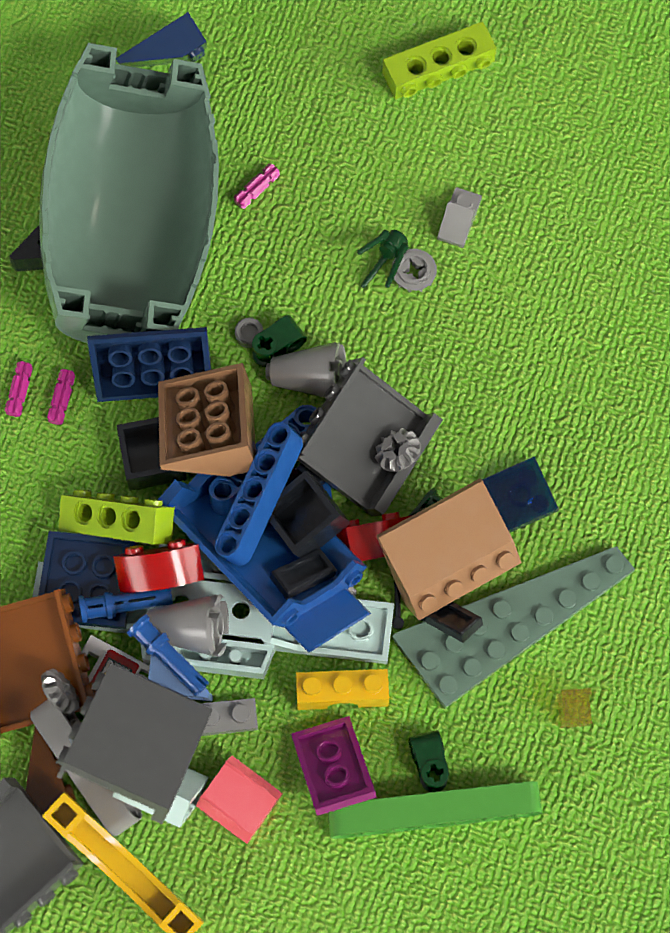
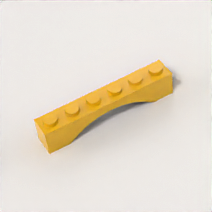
M66 792L42 815L63 837L114 881L166 933H195L203 925V920Z

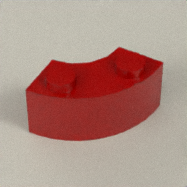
M399 512L383 514L382 521L360 524L359 519L349 520L350 524L336 536L361 561L383 558L385 556L376 535L411 516L400 517Z
M176 539L167 542L168 546L143 549L142 545L125 548L124 554L114 556L120 592L153 591L204 580L199 544L186 543L185 539Z

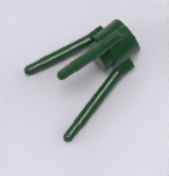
M384 229L378 237L357 250V254L361 255L380 243L379 251L382 254V257L362 282V288L369 284L387 259L396 258L385 283L386 288L391 286L403 256L409 249L407 245L408 240L403 233L394 229L390 231Z

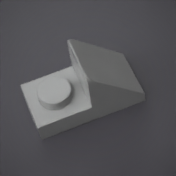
M456 187L451 201L447 203L437 240L464 248L480 206L482 195Z

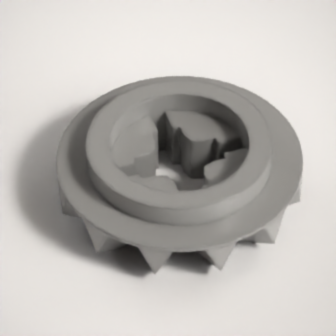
M408 249L403 256L394 280L397 282L398 287H403L409 292L412 290L422 292L424 288L432 285L436 277V263L427 252L420 249ZM410 262L415 269H421L418 273V279L412 273L407 274L410 269Z
M401 428L399 432L391 430V434L387 438L381 437V445L375 447L377 451L375 458L379 465L387 471L396 472L414 463L420 453L421 444L413 431L408 432ZM396 444L400 445L398 452L399 456H397L396 453L393 452L395 450L394 446H396Z
M53 668L42 674V689L50 703L58 710L67 714L74 713L79 708L80 699L75 693L76 688L70 684V680H67L63 673H58Z

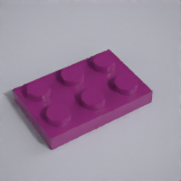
M349 716L291 734L317 816L376 798L375 789Z

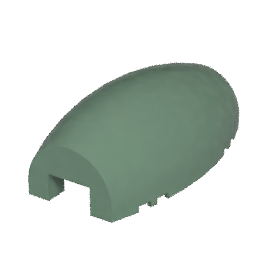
M88 43L72 72L59 104L47 145L41 180L39 227L44 278L55 325L62 333L73 339L88 343L87 336L175 330L179 328L192 302L191 300L200 281L213 235L219 177L217 140H215L214 131L215 119L214 114L211 113L209 101L211 96L201 63L173 59L168 73L115 64L117 48Z

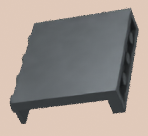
M361 357L348 360L339 372L342 376L336 384H332L324 395L326 400L322 407H318L309 418L311 424L306 431L299 434L303 439V447L297 461L372 517L385 514L443 419L435 413L426 415L363 365L366 359ZM401 428L408 432L413 431L421 444L420 453L414 463L396 472L383 469L375 458L377 455L375 447L381 445V437L387 438L390 436L391 430L399 432ZM396 444V446H394L395 450L393 452L396 453L397 456H399L398 452L400 445Z
M110 663L105 674L99 671L92 686V689L97 691L94 698L87 696L80 712L85 715L83 721L79 722L76 720L68 738L73 740L71 747L69 748L64 745L56 763L62 765L57 777L61 779L65 770L153 809L154 812L151 820L163 824L213 709Z
M3 778L0 781V933H9L15 927L19 929L28 923L33 917L31 912L36 907H44L56 896L54 891L62 884L67 886L79 875L77 870L84 864L61 834L42 817L44 813L16 778Z

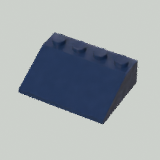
M187 12L118 56L116 60L120 65L131 67L172 64L173 59L196 62L205 56L207 41Z
M207 327L87 336L97 402L158 398V382L212 370Z

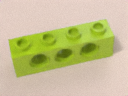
M482 21L383 59L382 74L395 100L401 97L408 98L416 94L417 91L427 87L434 88L448 79L461 78L469 71L477 68L484 69L495 62L497 48ZM460 52H468V53H470V54H469V55H463V54H461ZM442 61L445 64H437L435 62ZM411 71H419L420 73L413 74Z
M74 489L73 495H61L59 531L147 544H167V542L172 541L174 507L162 506L163 500L144 499V503L138 502L139 497L120 496V500L115 499V494L99 492L97 497L91 496L90 490Z

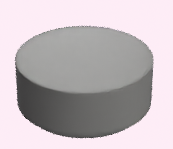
M254 318L242 319L235 327L236 341L242 347L252 348L254 336L262 332L263 327Z

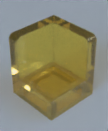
M591 688L561 690L557 698L561 728L591 726L592 717L589 700L592 696Z

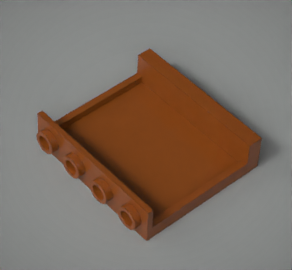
M57 589L47 594L0 607V734L34 724L30 717L31 711L47 700L41 681L42 674L47 670L53 668L58 673H63L65 678L70 680V684L76 688L75 693L79 696L80 701L79 708L74 713L81 711L87 696L94 698L97 692L92 689L94 683L89 681L87 671L90 670V663L86 653L81 651L79 641H82V633L77 623L74 624L71 614L74 611L73 600L70 594H66L65 589Z

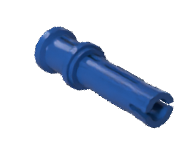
M171 588L113 595L112 592L109 593L108 591L104 592L102 596L84 598L83 595L78 596L82 623H87L88 619L99 617L113 619L116 616L115 613L173 604ZM147 598H154V599H151V600H144V601H138V602H131V603H129V601L141 600V599H147ZM102 606L98 608L89 609L90 607Z
M145 614L133 624L127 634L130 637L134 636L146 648L145 652L149 656H156L196 697L207 687L209 682L169 643L168 635L166 633L161 634L149 622L150 617Z

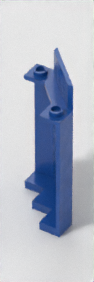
M198 473L189 484L174 480L158 499L163 500L162 506L174 507L173 521L195 544H199V548L261 614L272 625L285 628L308 653L372 614L348 590L349 587L355 586L362 579V573L367 566L337 536H334L321 547V550L337 569L336 575L286 600L270 579L271 571L299 557L293 554L269 521L252 558L245 565L234 566L216 552L215 542L227 515H218L211 509L209 486L218 475ZM220 495V496H218V498H226V497H228V495Z

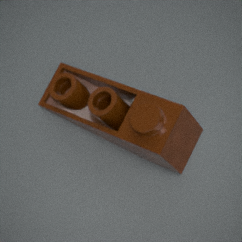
M35 727L25 791L41 811L45 813L64 792L75 801L77 799L71 783L65 785L63 778L57 777L62 765L56 763L57 757L54 756L53 751Z

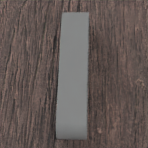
M48 699L31 711L30 717L32 722L58 759L64 745L69 748L71 747L68 737L76 720L79 722L80 720L75 713L67 714L58 710ZM66 770L111 835H120L142 819L141 810L112 797L114 791Z

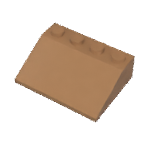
M243 363L158 382L159 457L161 470L227 477L247 473L256 456L252 386Z
M481 479L470 483L376 535L405 606L418 620L423 619L521 564L515 543Z

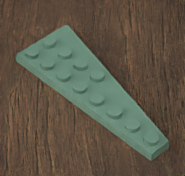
M615 546L463 606V608L482 617L483 626L464 643L426 622L395 633L392 636V640L443 708L446 709L634 572L635 568L619 548Z

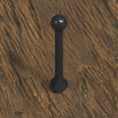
M394 581L395 618L392 621V626L399 630L403 628L404 620L401 618L400 593Z

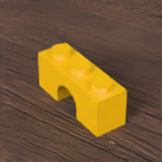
M388 669L296 673L298 710L328 709L330 705L341 703L356 704L358 708L388 707Z

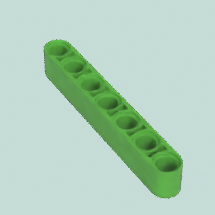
M529 781L367 800L328 812L330 837L332 839H343L531 817L542 814L538 782Z

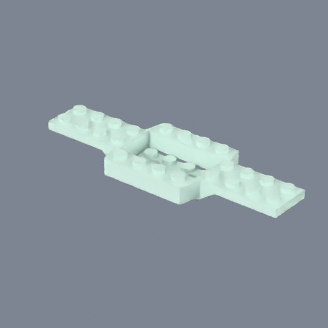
M167 544L159 545V547L168 546ZM200 548L204 580L171 588L172 601L178 596H185L189 600L211 595H222L223 598L220 601H226L229 614V633L223 635L261 639L264 643L222 639L221 643H227L224 654L220 657L173 646L198 672L264 679L275 651L387 664L394 603L358 599L372 614L308 653L285 628L272 625ZM38 562L32 598L38 596L44 562ZM154 598L134 600V601H130V603H131V602L144 601V600H151V599H154ZM245 603L249 606L250 613L246 618L238 619L232 614V609L236 604ZM154 608L129 611L126 630L79 625V627L127 633L137 620L147 614L148 610ZM141 644L143 663L150 666L151 655L149 656L145 652L146 648Z

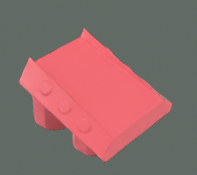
M232 755L226 760L208 788L200 796L196 806L205 812L208 818L217 821L235 837L248 844L283 793Z

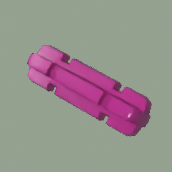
M270 163L263 168V173H258L244 186V191L240 190L234 195L236 205L241 209H245L251 203V199L255 200L270 186L269 182H274L279 177L280 171L277 167Z
M19 361L16 364V375L13 376L8 395L9 400L5 407V412L9 416H21L22 403L25 401L30 382L28 379L31 377L33 370L32 365L28 362Z
M67 369L59 371L57 379L59 383H56L50 404L52 408L49 409L47 415L48 422L56 425H61L64 421V411L67 410L72 391L71 386H73L75 380V373Z

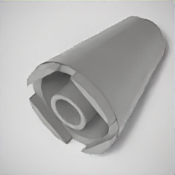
M334 342L273 357L271 362L266 365V379L271 380L272 386L324 398L328 388L332 384H336L342 376L339 372L347 362L345 348L343 344Z
M222 595L206 596L148 610L149 622L161 634L166 633L168 635L169 643L172 646L215 657H220L224 654L227 643L221 642L223 634L229 633V614L226 601H220L223 598Z

